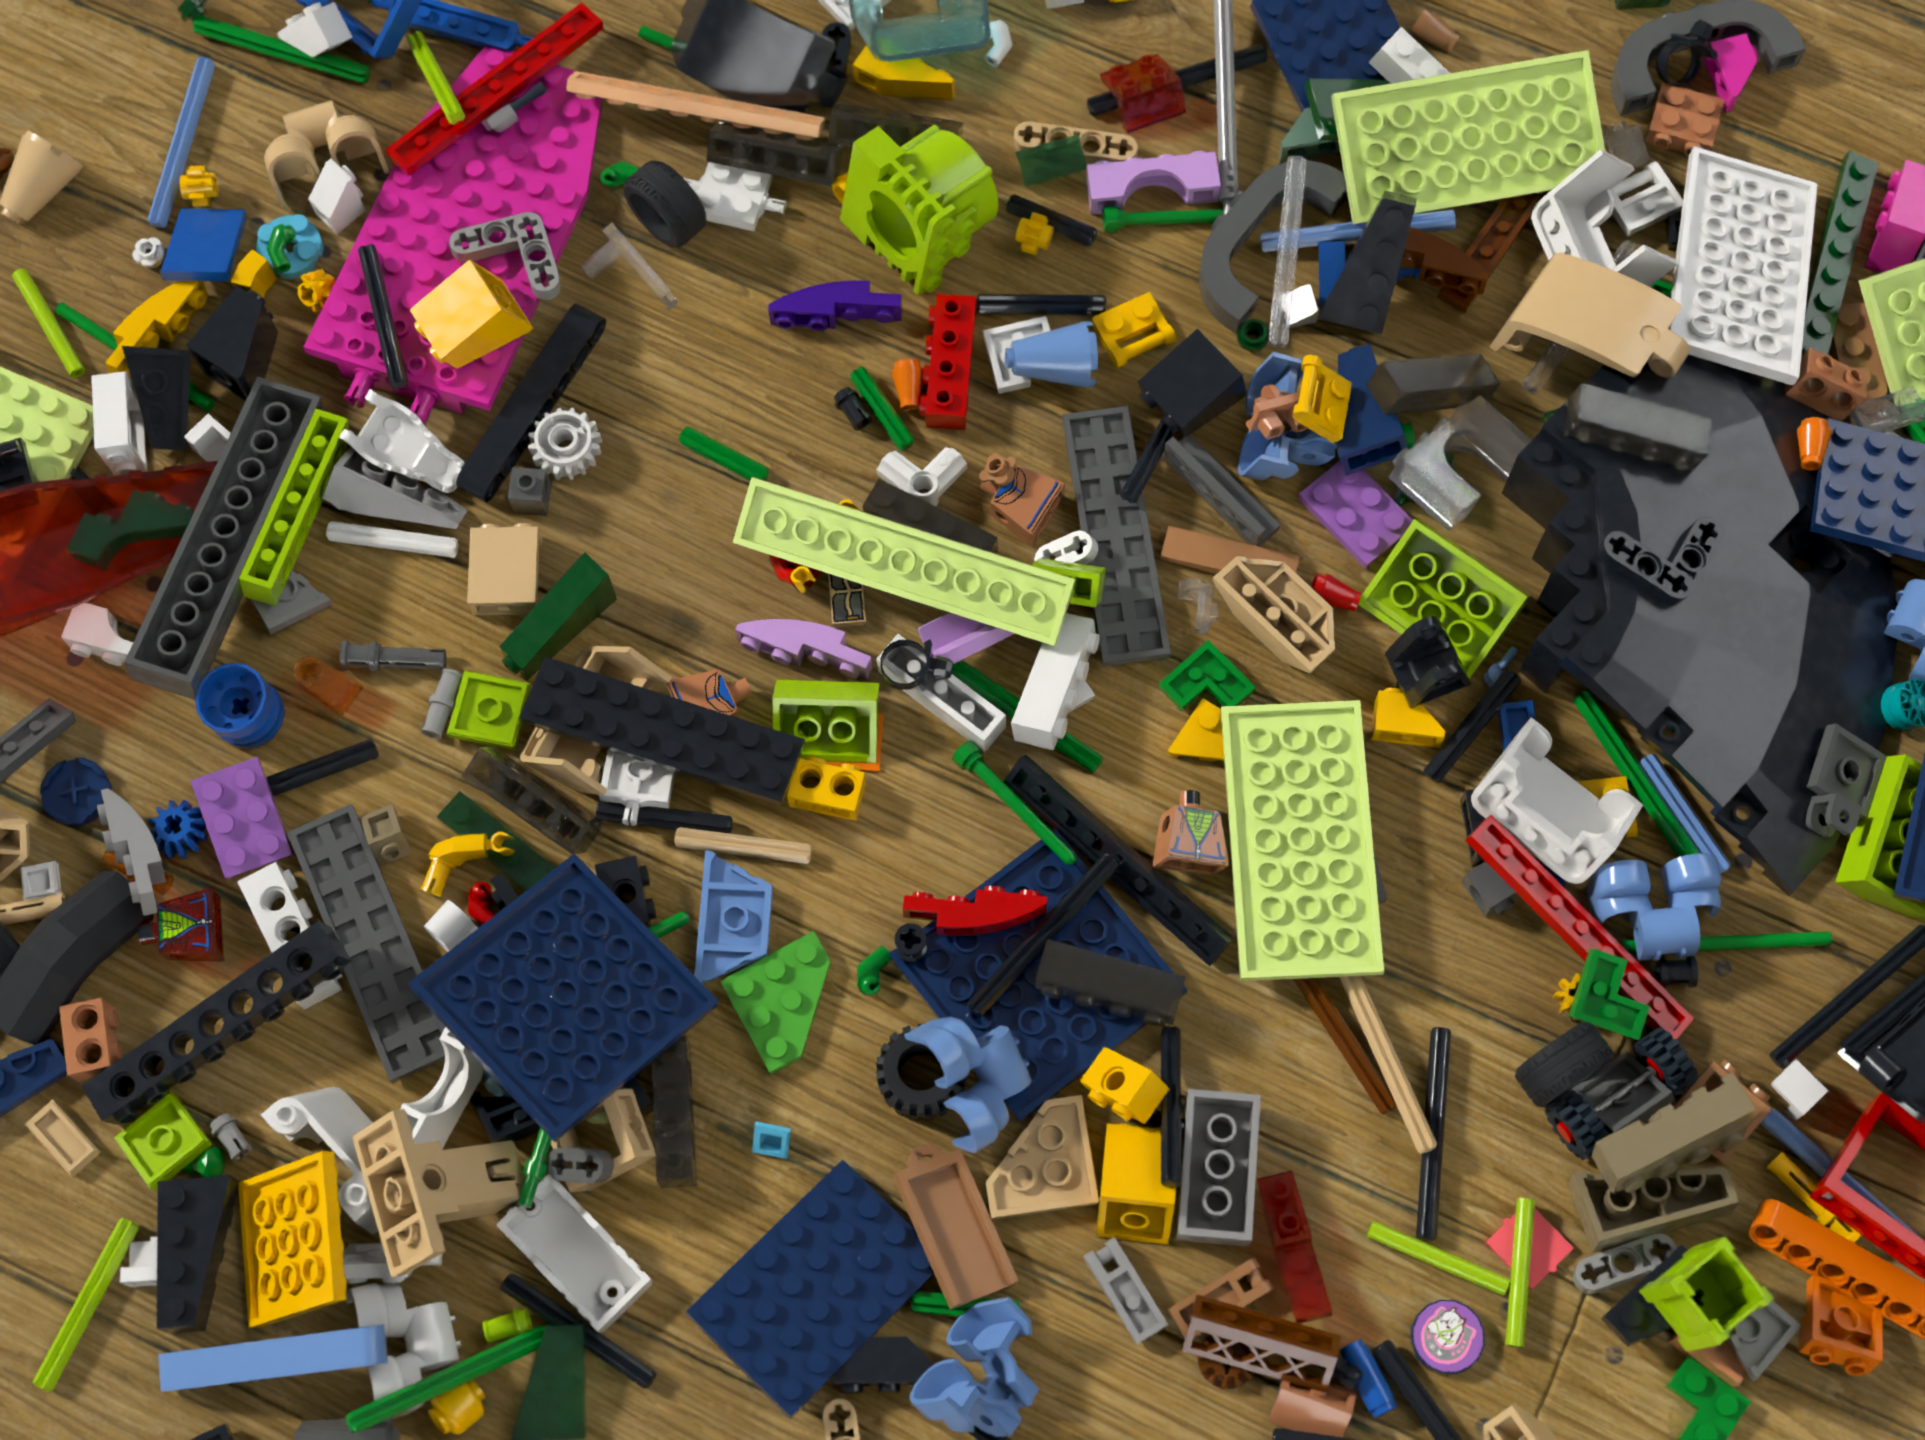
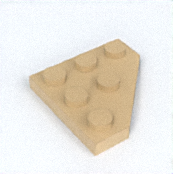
M1082 1095L1046 1100L1036 1116L1007 1152V1155L997 1169L990 1175L986 1181V1189L992 1220L1099 1204Z

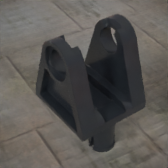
M1430 616L1412 624L1385 652V656L1397 680L1396 688L1402 690L1410 708L1471 685L1456 650L1437 616Z

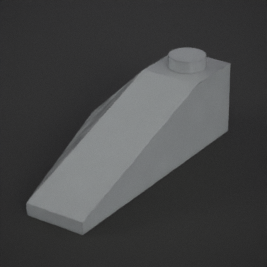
M352 447L335 464L322 499L330 502L335 508L355 514L453 529L458 528L468 512L463 506L437 489H426L419 484L418 480L375 466L364 459Z

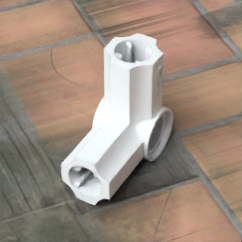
M945 447L921 470L895 450L889 452L881 460L876 473L907 497L910 505L915 510L929 512L936 508L939 497L967 470L968 464L955 449ZM920 489L930 490L928 493L917 492Z

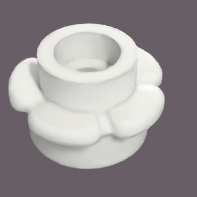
M154 237L150 239L143 238L135 244L136 249L133 251V258L137 263H141L142 266L156 268L164 261L165 249L162 247V242Z

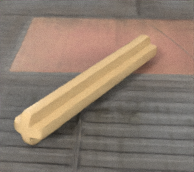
M682 827L677 828L674 838L675 846L678 848L708 850L717 853L808 864L812 855V847L807 843Z

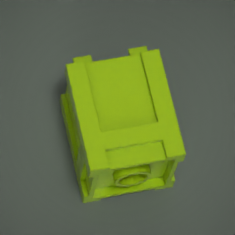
M1726 1237L1691 1247L1682 1255L1683 1258L1659 1278L1649 1282L1639 1291L1648 1303L1652 1302L1674 1329L1680 1337L1677 1339L1686 1352L1720 1345L1730 1336L1728 1332L1754 1310L1764 1308L1775 1299L1765 1286L1761 1287L1737 1258L1733 1252L1735 1248ZM1694 1291H1697L1700 1295L1699 1306L1690 1297L1696 1294Z

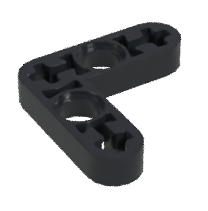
M1707 516L1698 518L1687 529L1670 561L1621 531L1608 533L1599 542L1597 553L1601 561L1663 602L1677 605L1684 601L1694 590L1722 540L1723 529L1714 518ZM1702 529L1708 531V539L1701 545L1696 544L1702 536ZM1613 543L1619 546L1618 554L1612 552ZM1683 553H1690L1696 558L1697 568H1690L1684 564L1682 560ZM1629 554H1634L1635 556L1627 563L1626 560L1630 557ZM1639 560L1647 561L1652 566L1653 573L1651 576H1646L1639 571L1637 566ZM1663 573L1664 576L1660 579L1662 581L1658 583L1656 579ZM1673 581L1678 584L1677 593L1671 590Z

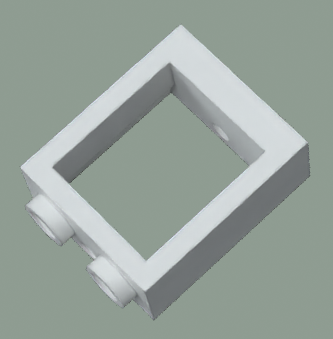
M125 371L92 375L95 450L114 476L132 477L137 473L147 472L145 423L132 381Z

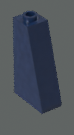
M1370 343L1339 354L1338 374L1352 382L1343 437L1338 441V455L1345 476L1409 454L1410 452Z

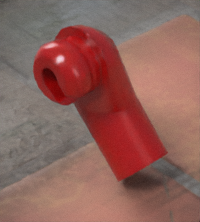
M484 881L476 882L468 895V914L481 926L495 916L490 911V893L492 889Z

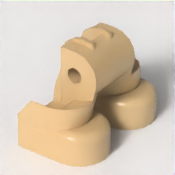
M333 100L283 115L288 134L274 139L264 155L267 173L281 207L286 206L280 182L308 174L305 167L306 162L311 163L315 175H320L314 156V148L328 144L331 158L339 167L337 152L344 151L348 161L377 152L384 173H390L372 125L355 115L339 117Z

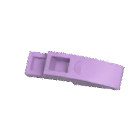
M766 619L740 623L735 629L737 640L744 649L753 653H758L760 650L770 654L773 660L783 665L792 663L800 666L804 656L807 655L808 659L820 666L830 664L839 668L843 675L853 679H857L858 676L868 679L873 668L871 656L847 647L846 633L830 626L793 619Z

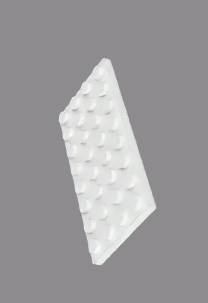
M1695 146L1693 147L1688 159L1676 252V262L1678 265L1674 268L1671 299L1680 303L1682 307L1668 328L1690 346L1689 355L1794 386L1800 374L1817 183Z

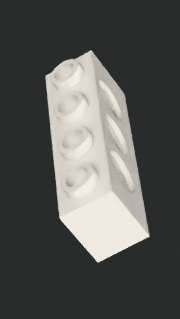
M274 862L237 881L271 952H274L288 942L286 941V935L290 929L299 927L301 933L311 926L308 919L313 917L312 912L304 898L298 901L294 893V889L298 888V884L289 869L283 871ZM286 898L285 904L280 910H271L272 904L276 899ZM342 973L332 980H324L314 987L312 995L302 1001H296V1003L305 1010L341 991L342 988L337 979L343 977Z

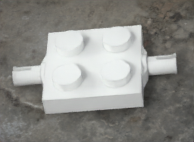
M710 158L705 174L699 181L684 178L699 197L706 212V221L755 231L758 219L765 210L784 214L787 201L768 197V191L772 182V172Z
M607 751L601 785L607 788V791L604 795H599L600 801L625 805L622 823L629 826L630 822L631 826L637 825L640 807L649 806L669 809L675 772Z
M350 1243L343 1250L344 1276L347 1283H363L368 1278H382V1281L385 1283H398L404 1281L412 1273L411 1271L404 1276L392 1278L382 1243ZM442 1254L423 1265L441 1266Z

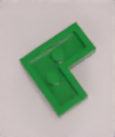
M1209 640L1158 685V688L1181 711L1206 690L1224 707L1239 706L1256 689Z
M1590 948L1568 1017L1582 1022H1590L1596 1027L1633 1040H1639L1650 1006L1617 995L1628 960Z
M1689 1355L1683 1359L1665 1386L1696 1409L1676 1440H1726L1751 1403L1749 1399Z

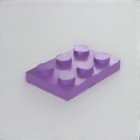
M1341 461L1336 463L1298 495V500L1365 570L1397 545L1413 521L1365 470L1345 476Z
M259 757L190 781L225 879L294 855Z

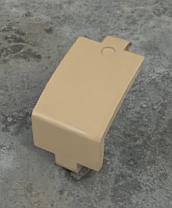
M1555 253L1489 347L1495 352L1503 345L1512 351H1523L1534 334L1575 350L1631 377H1636L1649 359L1648 363L1651 370L1657 375L1666 378L1676 375L1690 352L1688 343L1668 329L1682 307L1680 303L1626 275L1564 253Z

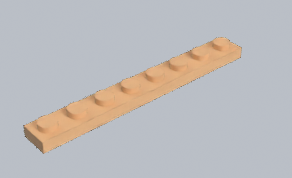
M575 71L567 80V91L575 92L576 96L582 99H594L595 96L607 98V102L614 105H625L628 102L639 104L638 107L647 111H656L658 108L670 110L671 115L687 117L689 114L701 116V120L711 123L725 120L732 122V125L738 128L747 129L751 128V126L764 128L763 131L770 134H782L783 131L794 133L796 138L802 140L818 138L824 130L825 117Z

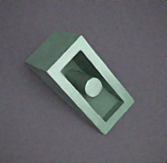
M1305 108L1281 142L1278 157L1279 163L1340 153L1339 141H1319L1311 108Z

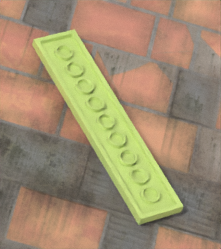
M751 477L732 542L1053 646L1057 645L1077 580L755 477Z

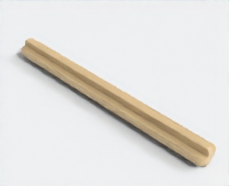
M1339 977L1417 1151L1422 1154L1436 1148L1437 1142L1362 977Z

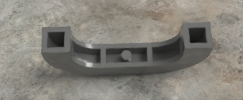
M1723 0L1707 5L1698 4L1683 12L1666 13L1660 18L1642 25L1627 38L1619 53L1611 76L1612 98L1619 116L1650 108L1656 89L1649 75L1647 64L1658 58L1662 48L1671 41V34L1677 33L1689 37L1691 35L1689 33L1698 20L1705 21L1713 26L1709 41H1706L1705 44L1747 34L1750 43L1756 47L1768 74L1798 66L1806 47L1794 25L1780 12L1765 4L1751 0ZM1682 44L1675 48L1672 53L1690 49V46Z
M1315 161L1285 162L1263 172L1245 192L1240 190L1230 204L1232 208L1226 215L1221 213L1211 227L1212 233L1208 237L1203 249L1199 269L1201 296L1206 307L1218 322L1237 334L1239 326L1247 321L1256 309L1259 296L1235 279L1230 270L1229 262L1261 222L1276 206L1290 201L1307 203L1331 218L1348 197L1343 172L1327 164Z

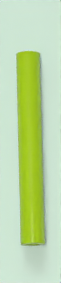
M25 268L16 270L12 274V278L71 378L82 376L86 371L29 272Z
M1517 1198L1505 1339V1346L1524 1348L1535 1200L1530 1198Z
M1374 1220L1368 1230L1367 1238L1504 1296L1510 1283L1509 1278Z

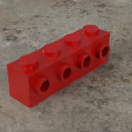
M937 294L936 306H929L928 325H932L934 328L933 336L927 335L925 354L931 355L930 365H924L923 385H928L927 395H921L920 415L926 416L927 428L966 430L976 320V296Z

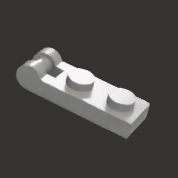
M1113 1237L1104 1243V1248L1095 1253L1093 1251L1083 1255V1259L1133 1341L1138 1345L1166 1328L1169 1324L1121 1246ZM1113 1259L1119 1268L1107 1274L1102 1265Z

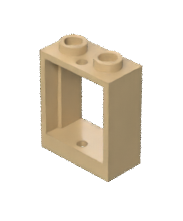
M618 1089L576 1124L578 1125L606 1110L621 1155L613 1159V1173L608 1180L598 1183L564 1181L569 1192L591 1191L656 1156L633 1089ZM574 1127L556 1142L551 1141L553 1149L561 1147L581 1148ZM563 1159L562 1166L573 1168V1161H565Z

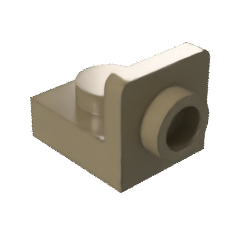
M393 804L360 817L368 845L380 866L389 864L412 853Z

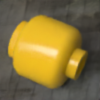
M471 1381L468 1384H462L430 1399L431 1409L428 1411V1414L442 1433L447 1434L451 1432L459 1435L484 1415V1407L481 1401L485 1399V1395L481 1388L474 1381Z

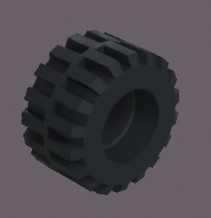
M909 1025L903 1027V1032L899 1035L896 1032L890 1036V1042L888 1044L884 1043L880 1049L881 1055L877 1057L876 1062L879 1090L881 1095L884 1096L886 1104L890 1108H895L896 1113L902 1117L906 1114L910 1116V1120L918 1121V1117H925V1121L933 1120L934 1115L939 1114L941 1117L947 1114L948 1108L944 1102L965 1090L966 1078L948 1088L934 1086L928 1090L918 1091L907 1087L901 1080L900 1070L908 1059L916 1055H928L937 1059L935 1054L926 1045L906 1040L904 1034L913 1030Z

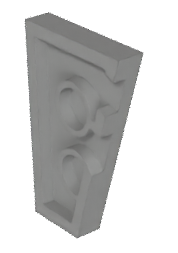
M1771 1301L1764 1308L1754 1310L1728 1332L1730 1336L1726 1341L1752 1382H1754L1802 1325L1775 1302Z

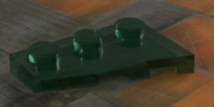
M556 1324L545 1327L511 1440L586 1438L585 1324Z

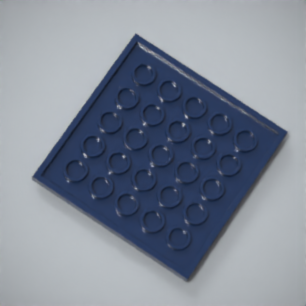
M1055 828L1053 832L1074 852ZM1039 840L976 889L984 890L986 886H998L1004 888L1005 892L1019 894L1020 890L1038 891L1041 893V896L1047 897L1046 913L1014 928L974 936L937 935V921H932L922 928L925 931L927 952L923 958L912 963L902 960L896 949L889 953L891 960L938 1019L954 1017L962 1020L973 1032L976 1039L1001 1025L1008 1027L1012 1036L1019 1039L1020 1042L1017 1044L1022 1059H1026L1029 1062L1026 1068L1031 1077V1083L1021 1092L1003 1100L1019 1123L1041 1107L1046 1100H1050L1085 1073L1104 1047L1113 1051L1186 995L1188 991L1110 894L1101 886L983 1016L978 1017L971 1012L967 1006L968 1001L1089 870L1076 853V862L1073 865H1066L1042 840ZM976 889L965 896L969 899V902L975 903ZM910 937L909 942H905L907 949H912L913 944H917L915 937Z
M575 853L409 982V988L554 1142L713 1011L719 1002Z

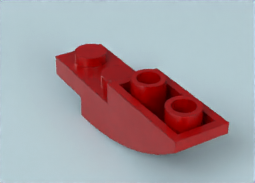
M986 886L984 890L976 889L975 903L969 902L968 898L962 896H948V899L944 900L935 899L930 893L914 892L912 896L904 895L902 909L904 918L937 921V935L974 936L1014 928L1046 913L1047 897L1041 896L1040 892L1034 890H1020V893L1017 894L1005 892L1006 890L1002 887Z

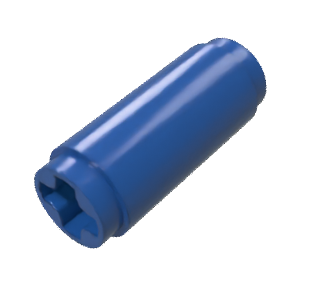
M1359 1339L1341 1348L1339 1352L1348 1361L1347 1365L1350 1367L1353 1364L1363 1372V1378L1356 1388L1373 1417L1377 1418L1396 1408L1395 1397L1371 1351L1364 1344L1363 1340Z

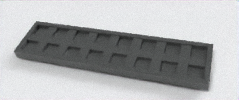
M1128 406L1062 414V424L1080 531H1085L1098 543L1097 556L1086 565L1106 568L1102 601L1096 608L1093 607L1097 634L1100 635L1099 647L1102 665L1106 667L1170 658L1171 650L1143 491L1137 502L1133 504L1123 500L1120 495L1138 462Z
M352 804L287 832L324 923L331 926L352 960L343 967L389 1081L393 1084L445 1060V1051L439 1038L446 1027L409 988V982L422 973L423 968L380 866L368 845L355 807Z

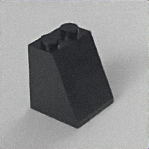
M236 286L186 346L204 375L246 402L257 376L266 378L278 330L272 321L274 316L264 306L266 301L255 291L249 290V292H246Z
M1198 328L1138 381L1142 392L1139 397L1144 404L1151 410L1156 407L1164 415L1161 420L1172 433L1179 431L1185 438L1243 399L1247 394L1243 375Z

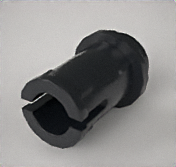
M846 387L835 395V407L838 410H842L853 429L859 431L860 426L864 429L871 423L872 417L859 401L858 392L850 387Z

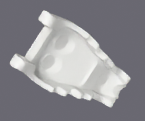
M369 389L365 399L377 407L358 436L344 428L339 438L349 444L364 459L381 469L397 472L411 479L423 481L444 493L454 491L457 488L456 480L465 462L449 451L414 412L399 402Z

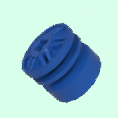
M229 663L218 666L209 672L198 686L195 697L198 715L205 725L216 732L224 741L236 748L252 749L263 746L273 739L282 727L285 716L283 699L277 690L257 671L245 664ZM248 708L249 711L244 714L243 711Z

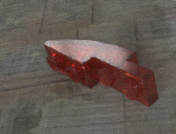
M1293 1171L1257 1178L1269 1237L1285 1295L1288 1296L1295 1323L1301 1324L1331 1317L1333 1311L1312 1245V1234Z

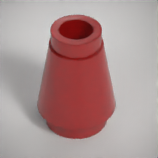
M1317 573L1310 586L1332 608L1354 612L1360 601V592L1355 591V589L1328 573L1325 575Z

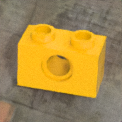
M1106 1047L1102 1049L1080 1080L1090 1091L1087 1097L1103 1109L1109 1105L1111 1110L1122 1119L1129 1121L1132 1117L1144 1124L1169 1091V1088L1152 1070Z

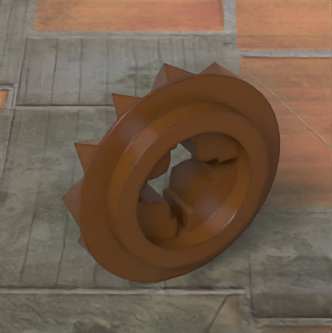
M1210 1334L1204 1339L1202 1344L1209 1345L1216 1342V1340ZM1238 1342L1230 1346L1234 1353L1240 1355L1252 1352L1249 1346ZM1198 1356V1365L1202 1375L1209 1383L1218 1388H1238L1247 1383L1254 1374L1253 1371L1231 1365L1228 1375H1226L1224 1363Z

